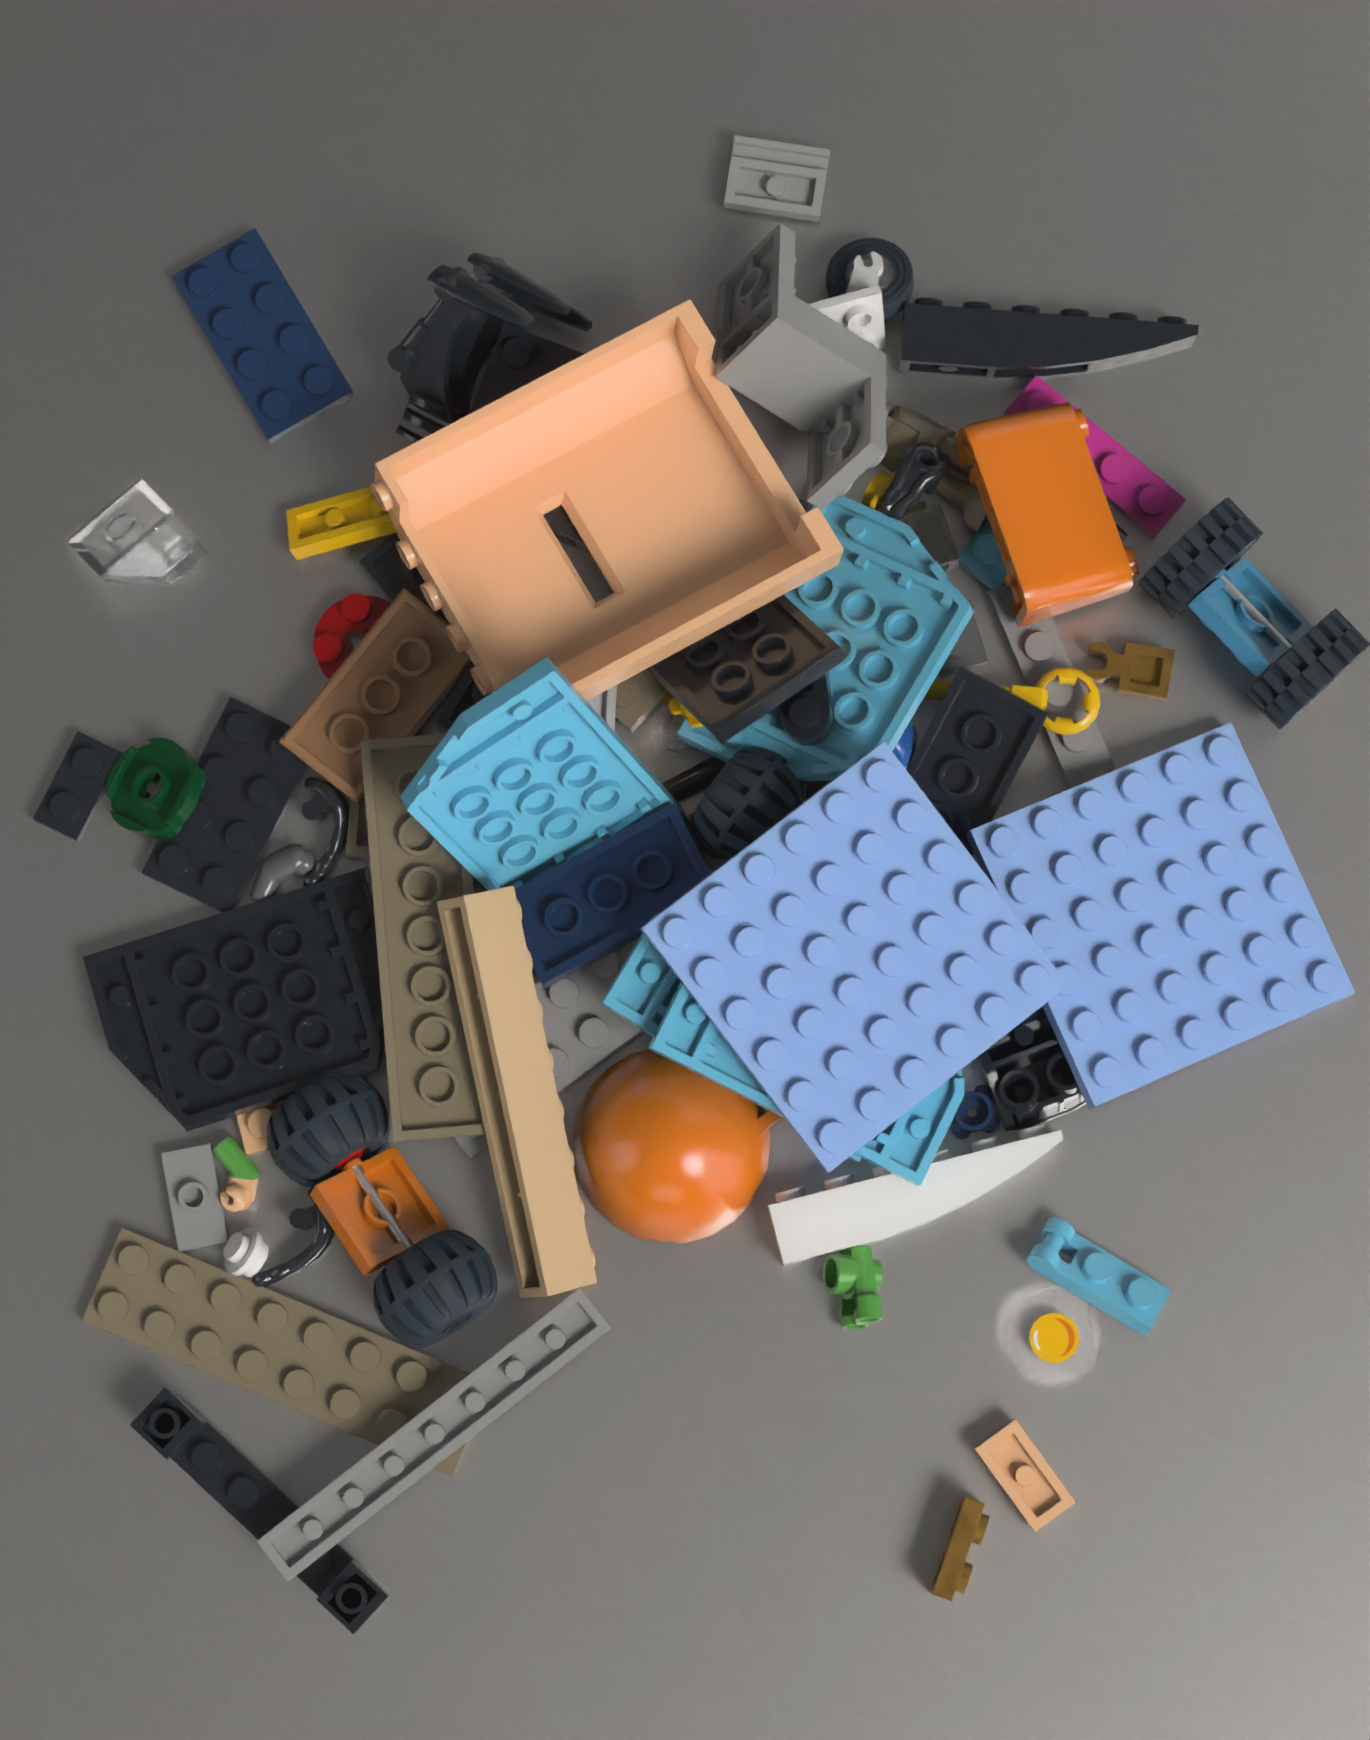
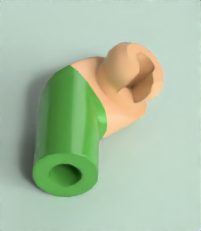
M229 1136L212 1150L228 1170L225 1191L220 1193V1202L230 1212L244 1211L255 1200L259 1170L234 1138Z

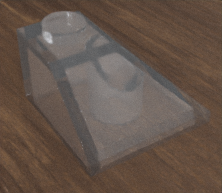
M141 477L66 539L71 548L105 584L171 585L179 577L190 573L196 567L198 561L208 553L178 514Z

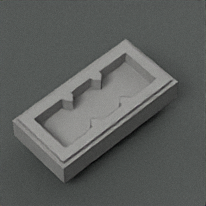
M212 1144L161 1153L179 1252L226 1244L229 1240L224 1208L220 1202L221 1191L214 1153L212 1152Z

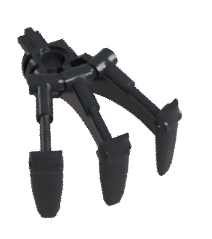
M481 253L471 254L467 261L474 265L473 273L478 280L472 278L462 267L452 268L444 264L440 265L431 272L426 280V283L434 287V291L439 298L425 317L418 319L402 342L390 350L387 356L391 368L401 372L400 380L409 395L407 407L396 433L409 440L408 446L468 415L476 377L486 356L496 344L503 323L528 331L536 321L531 313L537 311L576 329L588 332L593 326L591 320L557 294L508 266L501 258L490 257Z

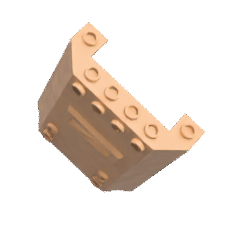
M691 299L375 463V483L371 484V488L379 505L384 511H388L400 539L396 543L397 550L407 568L411 570L416 567L424 579L425 583L420 586L426 601L433 611L441 609L450 623V625L445 627L447 635L459 654L466 651L475 666L470 669L471 675L484 696L493 693L526 669L548 657L588 701L839 565L844 548L819 507L806 513L729 386L715 378L716 365L712 360L715 338ZM559 506L563 507L614 592L595 603L543 516Z

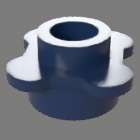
M978 1085L974 1091L964 1093V1097L953 1118L954 1123L951 1126V1132L956 1138L966 1139L971 1133L979 1131L993 1133L998 1128L1000 1120L993 1113L991 1102L993 1095L988 1086ZM974 1107L977 1110L976 1116H969L967 1113L968 1108Z

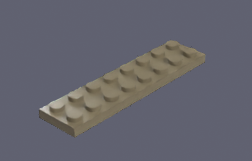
M445 734L360 740L393 1142L486 1134L437 901L474 894L473 876L406 810L400 797Z
M121 1228L81 1320L378 1446L470 1374L460 1368L263 1286L256 1287L252 1281L240 1276H234L221 1268L125 1228ZM468 1441L433 1469L453 1477Z

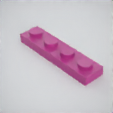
M1036 375L1005 410L1003 416L1062 404L1068 401ZM1085 416L1089 428V437H1086L1085 441L1107 502L1153 540L1183 506L1186 499Z

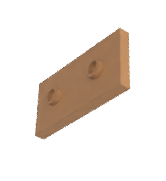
M404 588L279 742L358 805L365 797L360 740L414 736L464 675L471 663V659L466 651L459 654L452 645L445 629L450 624Z

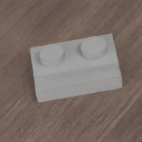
M734 135L724 208L820 222L830 149Z

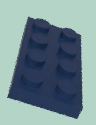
M256 228L171 276L270 444L354 396L353 390Z
M674 803L515 889L516 899L522 908L521 922L526 946L532 956L533 969L545 988L639 938L643 933L640 928L648 923L653 916L666 909L711 874L704 857Z

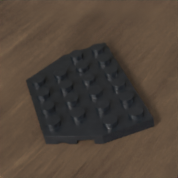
M369 866L83 957L109 1050L187 1132L284 1101L301 1087L323 1075L334 1078L331 1073H340L345 1076L351 1075L354 1077L380 1070L385 1038L372 879Z

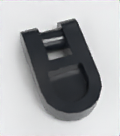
M829 671L812 682L813 691L794 694L779 705L784 730L790 739L799 745L813 746L819 744L830 735L833 729L834 714Z

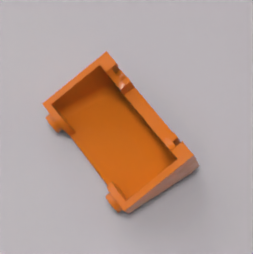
M1069 402L981 420L960 427L953 443L960 467L973 465L968 477L971 485L976 484L1003 559L1007 571L1004 577L1006 584L1010 586L1017 583V585L1012 586L1016 602L1011 603L1010 608L1018 628L1128 592L1133 586V576L1139 574L1138 563L1130 546L1123 547L1085 438L1089 437V428L1085 415L1080 408L1074 410Z

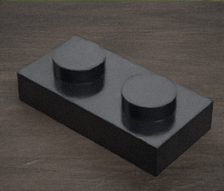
M77 731L33 820L80 843L106 793L109 773L122 752Z

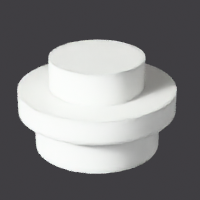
M250 1227L242 1232H236L229 1238L223 1250L224 1266L227 1272L234 1276L244 1275L251 1277L261 1269L269 1253V1244L263 1240L262 1234L259 1231Z

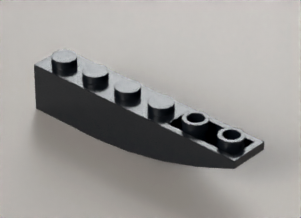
M917 298L914 300V303H905L898 373L991 380L1033 379L1036 375L1041 379L1095 373L1142 363L1191 348L1198 336L1199 325L1186 324L1187 320L1185 318L1177 316L1159 317L1157 322L1138 320L1137 315L1125 312L1111 313L1108 318L1089 317V312L1081 309H1064L1060 311V314L1040 313V308L1031 305H1016L1011 308V311L994 310L991 304L979 301L965 302L962 307L943 306V301L935 298Z

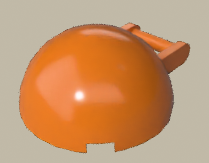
M650 1049L629 1054L614 1063L589 1087L575 1116L572 1149L574 1166L580 1186L591 1204L612 1225L645 1241L646 1239L663 1242H677V1244L688 1243L712 1236L727 1227L753 1202L768 1170L771 1143L769 1128L782 1117L771 1111L765 1113L763 1107Z

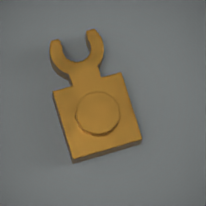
M1126 641L1123 655L1115 654L1114 650L1107 644H1090L1088 653L1103 657L1106 663L1103 670H1085L1084 673L1090 676L1095 683L1104 682L1110 677L1117 678L1116 693L1159 701L1167 699L1175 650Z

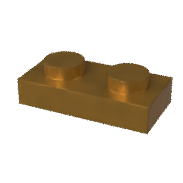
M965 1496L961 1497L929 1591L931 1594L952 1601L955 1591L962 1594L965 1592L973 1568L972 1564L965 1562L971 1543L981 1544L989 1522V1516L982 1514L984 1503Z

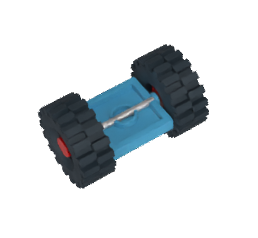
M1228 497L1213 507L1208 514H1205L1193 527L1184 533L1154 563V566L1144 574L1138 584L1172 619H1175L1190 607L1200 618L1202 624L1217 635L1234 653L1236 659L1242 665L1246 666L1257 678L1265 672L1245 695L1281 730L1370 646V643L1336 608L1313 627L1246 556L1240 560L1260 539L1263 532Z

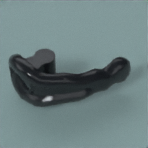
M921 442L911 446L901 457L894 479L886 489L881 507L877 511L900 521L904 512L917 503L923 493L931 494L938 486L940 480L950 472L952 462L949 455L931 443Z
M308 777L305 780V789L315 791L316 793L310 801H306L301 809L302 815L312 822L320 823L326 819L327 813L333 810L334 829L324 854L305 878L303 886L325 880L337 863L347 842L348 803L335 787L316 777Z
M310 1188L307 1193L313 1206L306 1209L297 1208L289 1216V1221L295 1228L307 1231L313 1226H317L313 1241L305 1250L291 1260L253 1275L252 1282L256 1287H267L299 1273L319 1259L330 1246L335 1232L310 1196L313 1188Z

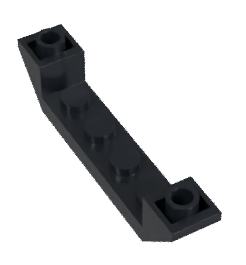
M166 1387L158 1393L130 1424L166 1460L172 1459L257 1540L300 1508L295 1501L208 1420ZM339 1543L297 1575L318 1596L316 1600L353 1635L389 1597L357 1559Z

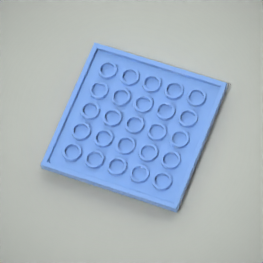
M1231 722L976 827L965 834L982 871L1069 984V986L1044 1004L1043 1008L1089 1109L1355 993Z
M885 741L877 745L640 928L827 1173L835 1169L1069 986Z

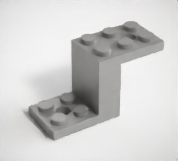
M780 223L719 284L715 378L808 435L807 501L823 510L837 496H844L850 490L854 481L868 468L876 467L886 454V354L795 296L796 233Z

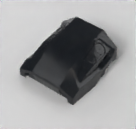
M1043 1006L977 1057L993 1095L1005 1131L1030 1128L1075 1111L1086 1104Z

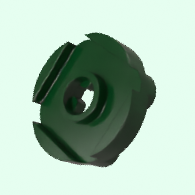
M155 737L147 739L150 744H145L139 749L132 746L120 755L109 773L106 783V796L111 798L113 811H109L112 818L123 828L145 838L157 836L171 838L180 832L183 823L195 809L201 790L206 782V774L197 765L194 756L185 748L172 740ZM161 778L159 791L150 797V792L146 790L150 782L157 783Z

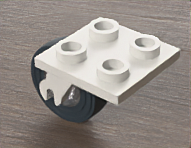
M863 238L852 241L841 247L828 264L826 288L829 298L809 303V305L877 349H886L884 320L898 314L904 308L905 303L909 302L914 288L912 264L906 253L890 241L879 238Z

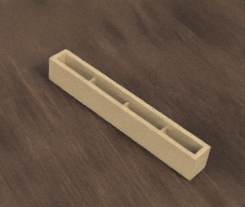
M514 885L437 901L520 1298L548 1297L597 1283L594 1269L595 1255L588 1241L584 1222L585 1208L578 1193L573 1169L574 1155L568 1146L563 1122L564 1108L556 1089L553 1074V1056L547 1046L542 1022L543 1008L536 994L532 975V956L526 946L521 922L522 908L516 899Z

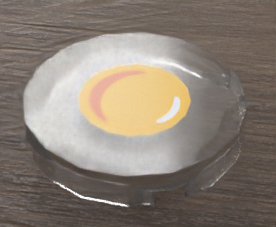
M1044 1288L1027 1294L1013 1307L1004 1325L1003 1346L1010 1365L1024 1379L1039 1387L1064 1388L1081 1382L1095 1369L1103 1352L1104 1329L1098 1312L1090 1303L1066 1289Z

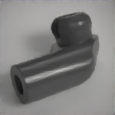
M288 844L267 855L261 862L249 898L260 901L276 896L283 878L293 873L302 876L308 875L315 864L314 854L304 850L300 844Z

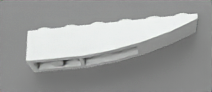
M1047 1124L1018 1131L1019 1141L1000 1145L998 1137L969 1144L971 1150L969 1154L952 1158L950 1149L938 1151L921 1186H915L877 1167L872 1169L874 1175L872 1179L855 1183L853 1174L824 1181L826 1190L806 1195L804 1187L776 1193L777 1203L768 1205L767 1209L782 1266L842 1251L849 1247L877 1242L924 1225L962 1207L1018 1174L1064 1140L1062 1131L1058 1130L1049 1133Z

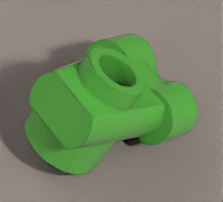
M868 1245L849 1247L839 1252V1254L831 1253L827 1255L824 1261V1287L829 1294H841L842 1305L839 1307L841 1328L844 1330L867 1328L869 1323L882 1320L881 1298L877 1294V1289L880 1288L883 1281V1268L878 1259H873L871 1246Z

